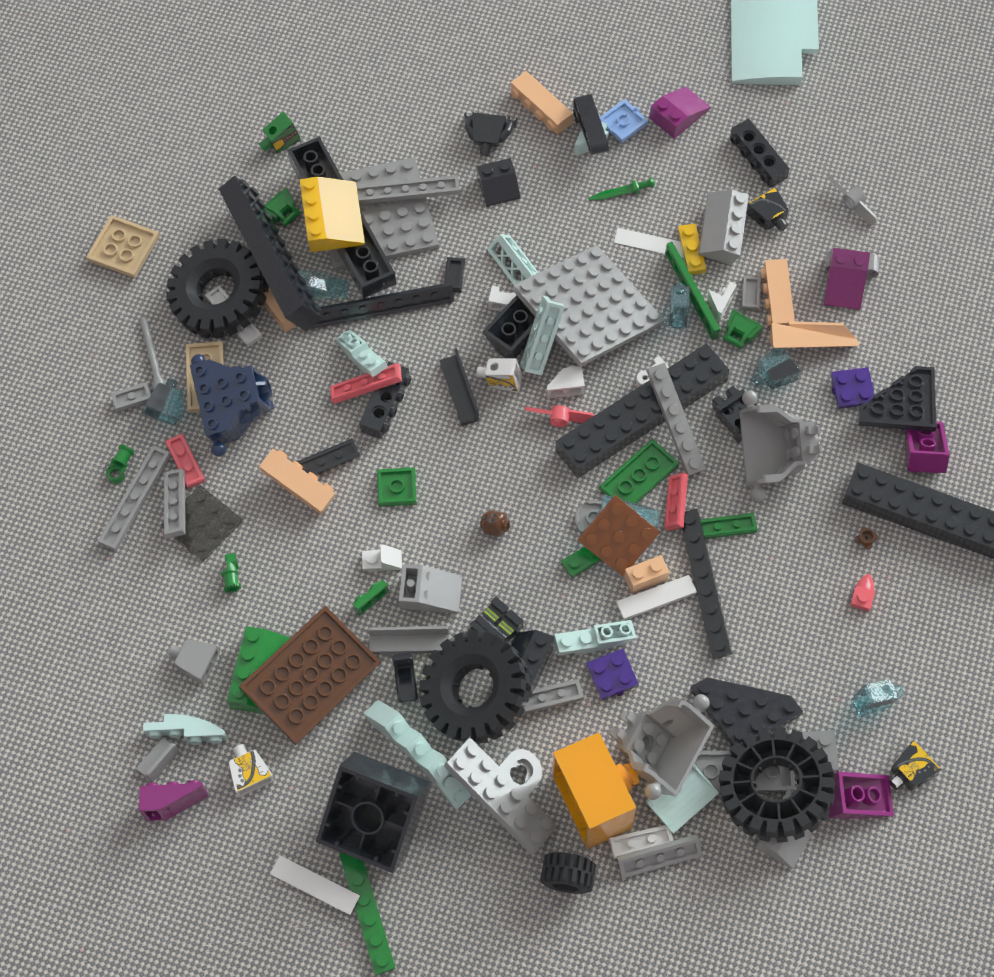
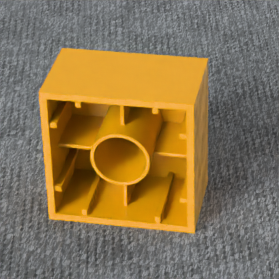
M599 732L553 752L552 777L587 849L632 829L636 806L629 791L632 790V786H636L640 781L637 772L632 769L630 762L623 764V766L620 763L615 765Z

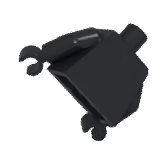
M465 112V130L469 139L473 140L475 145H481L480 154L489 156L491 147H499L500 143H504L512 133L513 128H516L518 118L511 121V116H508L506 120V116L472 112L471 116H467Z

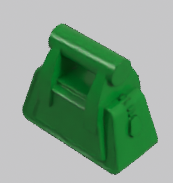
M284 188L268 201L264 208L273 219L271 221L279 222L284 227L301 214L299 209L295 207V201L287 188Z
M732 310L729 320H727V333H725L723 340L743 349L746 343H751L761 335L762 325Z

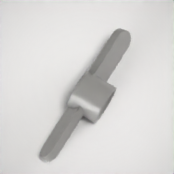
M831 175L827 177L844 194L842 197L843 202L849 209L855 210L869 225L872 226L877 223V216L863 203L866 197L861 189L853 187L847 192Z

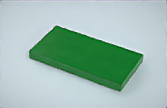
M651 439L599 486V490L609 499L617 495L633 508L670 475L680 463L654 439Z

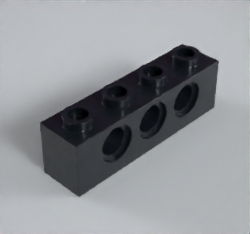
M750 119L731 128V143L737 146L741 155L750 162V166L758 172L764 183L771 188L788 178L790 168Z
M388 361L387 366L393 365L395 363ZM401 366L402 381L395 383L397 386L391 387L389 385L374 391L359 423L362 433L382 439L384 433H388L390 428L389 422L397 413V404L402 402L404 398L403 391L411 382L412 377L410 376L409 368ZM377 415H383L381 418H376Z

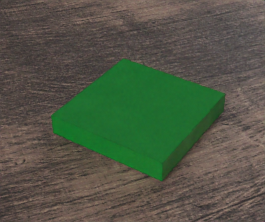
M415 467L377 469L379 507L417 505Z

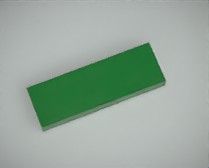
M754 513L701 519L705 539L751 534L758 531Z

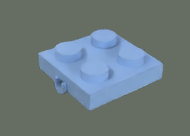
M625 99L600 116L601 122L607 124V131L621 143H624L648 125V120L640 113L639 108H634Z

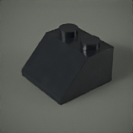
M511 158L477 166V180L486 207L520 199L516 172Z

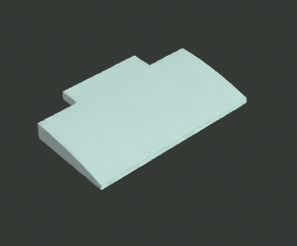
M731 0V84L801 85L802 53L818 54L817 0Z

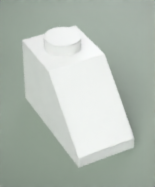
M568 366L563 368L547 386V399L584 395L585 384L582 367Z

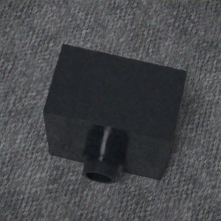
M354 752L339 765L315 842L394 873L407 857L431 782Z

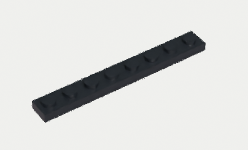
M449 282L320 307V314L323 319L312 328L455 302L452 284Z
M696 508L685 512L682 530L713 659L733 655L699 510Z

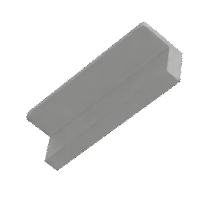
M448 626L368 628L370 636L369 650L373 654L432 653L434 650L440 653L442 648L439 644L449 639Z

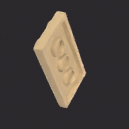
M223 341L186 344L188 413L200 412L190 365H192L191 359L194 355L201 354L206 360L210 359L224 365Z

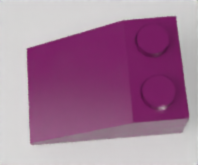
M683 87L662 96L650 107L649 119L675 139L709 111L711 107L687 87Z
M833 248L831 250L824 305L861 309L870 252Z
M936 421L937 427L935 432L905 429V461L907 471L931 472L934 474L946 473L950 453L943 422Z
M849 772L834 773L835 798L833 806H829L830 813L828 818L859 819L894 816L889 775Z

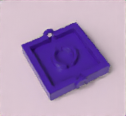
M869 367L831 372L832 394L835 395L838 409L857 407L864 402H869L873 398L874 387L872 386L873 382L871 381Z
M623 648L586 663L602 701L615 695L622 696L625 694V691L639 686Z

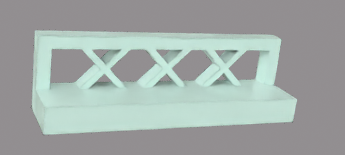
M499 234L487 248L513 285L538 273L510 235ZM498 244L502 247L501 255H498L494 250ZM506 257H510L512 260L511 268H507L505 265ZM516 270L521 272V281H517L515 278Z
M542 295L520 362L524 372L541 376L565 308L564 304L553 302L544 295Z

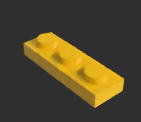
M696 223L678 226L684 260L691 275L706 273L704 256L698 255L700 239Z

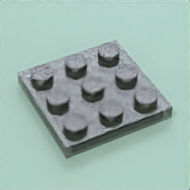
M200 485L185 500V535L173 538L204 562L243 520ZM163 522L160 526H161V528L164 530V522Z

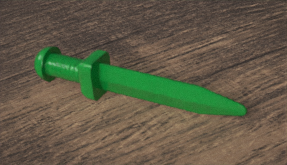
M652 178L639 183L636 180H632L629 185L600 192L589 197L588 200H604L634 192V195H636L640 189L653 188L655 181Z

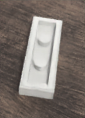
M666 825L609 838L613 859H617V856L674 841L672 833Z

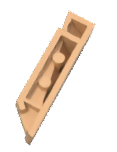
M788 321V326L771 323L769 341L773 348L859 346L858 340L843 323Z

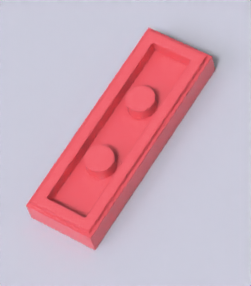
M183 434L166 440L165 443L177 468H182L185 472L187 488L191 489L206 482Z
M684 472L669 476L664 529L667 531L684 527L688 475Z

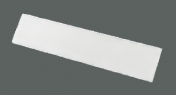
M621 228L617 229L614 243L665 254L667 243L673 242L681 258H684L680 241Z
M279 856L270 873L349 915L360 895L282 856Z

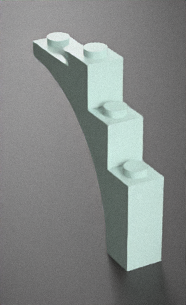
M377 700L363 713L374 728L389 738L424 772L453 808L457 810L471 797L468 790L444 767V764L447 762L444 755L432 749L423 735L411 728L398 711Z

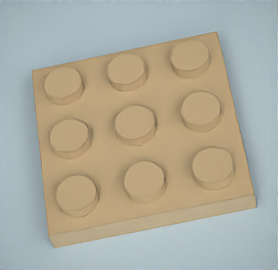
M111 215L87 254L86 259L94 264L136 278L159 239L160 234L155 230Z

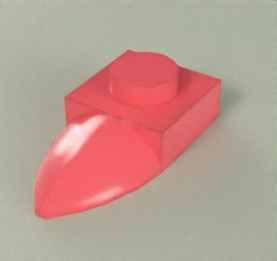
M869 573L858 581L850 604L851 607L868 612L871 609L875 594L874 582Z

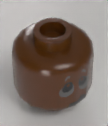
M489 510L482 515L480 527L487 535L501 537L505 532L509 531L510 521L504 512Z

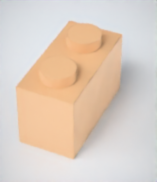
M662 555L626 568L624 579L631 593L635 594L668 581L669 570Z

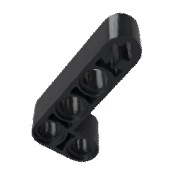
M592 94L574 97V120L576 124L580 123L590 155L608 152L607 137Z

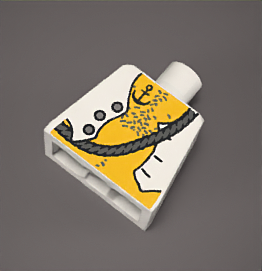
M490 358L487 362V367L477 368V378H486L489 387L519 392L523 376L517 359Z
M244 744L233 748L236 758L229 761V766L238 797L275 781L256 750L247 752Z

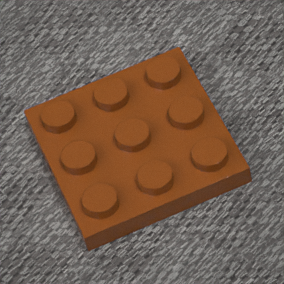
M614 495L577 540L623 577L625 569L632 567L660 534V531L617 495Z

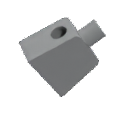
M187 639L182 648L172 645L168 656L176 658L174 664L178 671L204 685L220 651L215 644Z

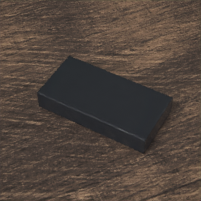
M447 257L444 283L451 282L453 292L462 293L465 258Z

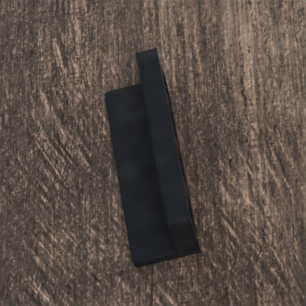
M456 348L454 349V356L439 361L461 426L479 421V410Z

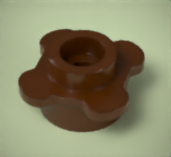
M866 527L861 528L860 534L855 537V542L862 544L865 549H871L873 542L878 540V535Z

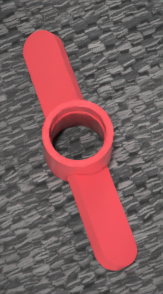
M562 405L553 406L551 410L525 406V411L550 414V424L555 427H566L569 421L584 423L595 416L593 413L570 410Z

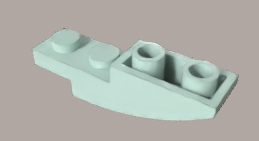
M353 331L343 332L335 339L344 353L364 374L368 373L374 377L388 368L386 361L369 349L367 343Z
M631 620L594 625L592 629L554 634L557 655L574 653L576 656L612 648L636 639Z
M164 714V722L143 724L144 733L152 739H159L161 736L180 738L184 735L187 743L192 745H199L202 742L220 744L222 741H228L224 730L208 721L192 716Z

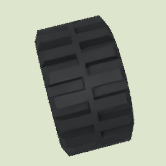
M548 853L544 856L540 882L546 887L560 892L572 894L589 893L593 889L596 864L586 857L572 853Z

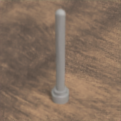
M141 317L140 323L154 376L152 383L154 392L159 383L167 385V382L161 377L147 318Z

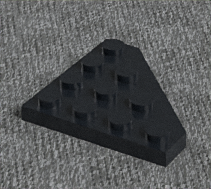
M915 366L908 374L902 375L895 380L890 387L874 395L869 402H864L860 405L858 410V426L935 432L937 427L935 367Z
M709 677L690 687V691L694 696L702 694L708 697L709 707L705 711L731 746L736 742L742 745V737L749 733H752L754 737L759 736L758 730L768 728L769 733L775 731V727H782L803 714L801 707L790 695Z

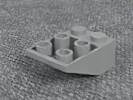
M403 564L399 593L400 609L459 614L462 575L423 565Z

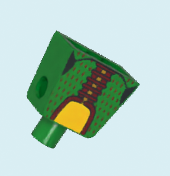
M283 111L263 128L262 131L266 138L258 144L264 152L273 147L277 153H280L299 142L301 138L293 122Z

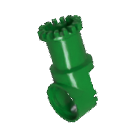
M123 444L118 446L119 451L112 458L106 471V476L112 484H119L124 480V472L128 466L127 462L135 453L133 449ZM114 471H119V472H120V476H119V477H117V478H112V477H110V475H111L112 472H114Z
M235 552L224 555L228 569L221 572V577L224 579V591L227 593H231V591L234 593V591L237 592L241 589V584L238 583L237 578L239 566Z

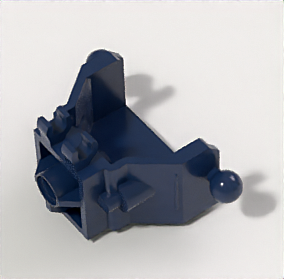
M196 354L191 359L192 365H190L204 431L206 437L213 441L211 446L212 454L221 457L226 453L225 444L239 440L248 426L255 422L256 419H259L261 414L274 409L273 401L269 400L272 395V389L268 379L251 365L243 368L241 365L230 368L210 359L206 360L201 354Z

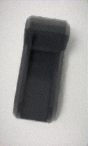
M411 652L393 654L392 660L398 701L400 703L416 701L418 693L413 655Z

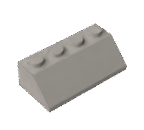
M733 189L709 192L707 194L698 255L728 265H732L741 254L748 194Z

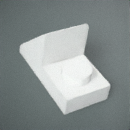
M730 282L727 288H723L720 295L709 291L708 303L716 321L720 322L735 295L737 284Z
M382 544L381 550L362 551L363 572L402 570L401 550Z

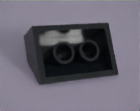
M516 295L482 332L500 355L505 358L515 359L526 347L535 316Z
M538 630L518 632L511 645L521 654L519 657L525 660L528 667L525 673L530 675L531 685L526 686L525 690L530 692L529 697L532 696L554 649V636Z

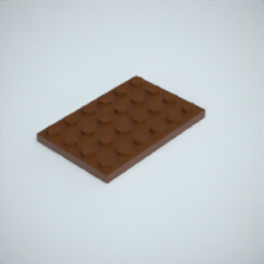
M325 605L238 688L294 745H297L381 661Z

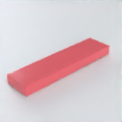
M396 363L388 366V368L374 377L367 373L330 386L331 401L333 404L401 382V366Z

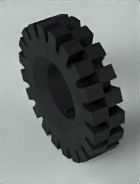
M217 239L216 245L212 240L203 242L204 249L202 250L198 245L190 248L192 253L190 258L184 253L178 259L182 266H173L170 273L174 278H168L166 287L170 291L166 292V297L170 303L169 307L172 313L184 327L195 335L198 333L201 337L210 338L212 334L216 339L224 338V331L230 336L238 333L237 326L239 324L245 329L251 324L247 319L249 316L256 319L261 312L257 305L264 306L267 297L263 292H268V284L251 251L246 246L242 247L239 242L233 240L229 243L227 239ZM223 275L234 278L232 280L234 283L233 292L225 301L214 305L203 302L202 293L210 280Z
M479 630L469 631V635L461 632L453 635L455 641L452 642L446 639L439 644L442 648L440 653L434 650L429 656L433 663L431 666L424 665L422 674L427 677L426 680H420L419 690L424 695L419 698L421 706L427 709L424 714L428 721L434 723L433 726L440 732L463 743L469 737L478 744L488 743V738L496 740L503 736V729L510 731L516 725L513 721L515 716L522 717L525 709L521 707L522 702H528L530 692L525 690L526 686L531 685L530 675L525 673L528 667L525 660L519 657L521 654L500 637L486 631L483 634ZM474 669H488L490 672L489 676L493 678L491 695L486 702H483L478 707H465L462 704L463 700L459 697V687L461 686L462 679Z
M775 727V733H769L768 728L758 730L759 736L756 737L749 733L742 737V745L736 742L730 748L731 755H725L722 762L723 771L719 773L721 797L727 814H730L731 821L737 827L742 826L744 833L751 837L754 834H758L759 840L770 842L771 837L776 838L777 843L788 842L787 837L793 836L795 840L805 837L804 831L807 829L812 833L819 827V820L825 821L829 815V806H833L835 798L834 773L831 762H828V755L822 747L818 749L815 740L809 736L805 740L803 733L794 729L791 734H787L786 728ZM771 766H784L789 768L790 771L795 772L798 776L796 780L799 785L796 791L791 793L790 797L783 800H769L764 798L763 794L760 795L755 789L757 787L755 780L759 773H762L764 769Z

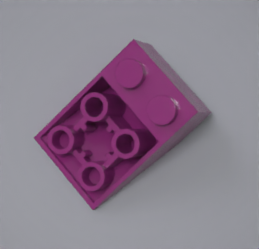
M190 780L185 784H179L176 781L167 782L166 785L147 783L146 786H140L139 811L146 821L168 820L209 797V793L203 783H200L198 780Z

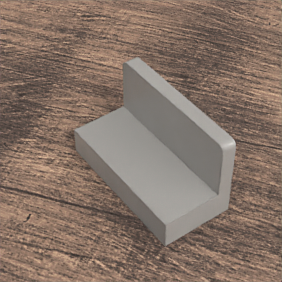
M162 738L138 765L136 770L153 783L180 751L174 743H170L165 738Z

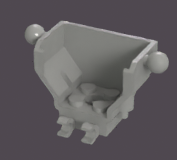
M748 390L742 395V401L747 405V408L739 411L746 487L754 486L750 493L751 498L756 502H760L766 497V491L761 486L781 482L787 475L798 474L799 470H804L805 463L817 460V454L822 453V445H819L817 435L821 434L820 426H814V421L803 422L799 416L794 417L793 413H785L774 404L754 406L758 399L757 394L752 390Z
M702 694L695 696L693 706L684 700L670 699L652 711H644L643 714H634L631 711L627 713L622 710L619 718L628 726L625 731L621 728L617 730L613 727L609 735L618 741L616 748L630 759L629 762L632 769L649 783L644 790L645 796L648 799L656 800L661 794L677 797L681 791L682 785L690 774L697 757L701 754V750L715 726L701 714V711L709 707L707 696Z

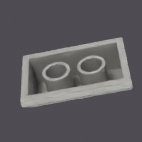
M788 790L783 799L790 797L792 791ZM807 829L804 831L805 837L795 840L793 836L787 837L788 842L777 843V839L771 837L770 842L759 840L756 849L793 870L813 832L811 833Z

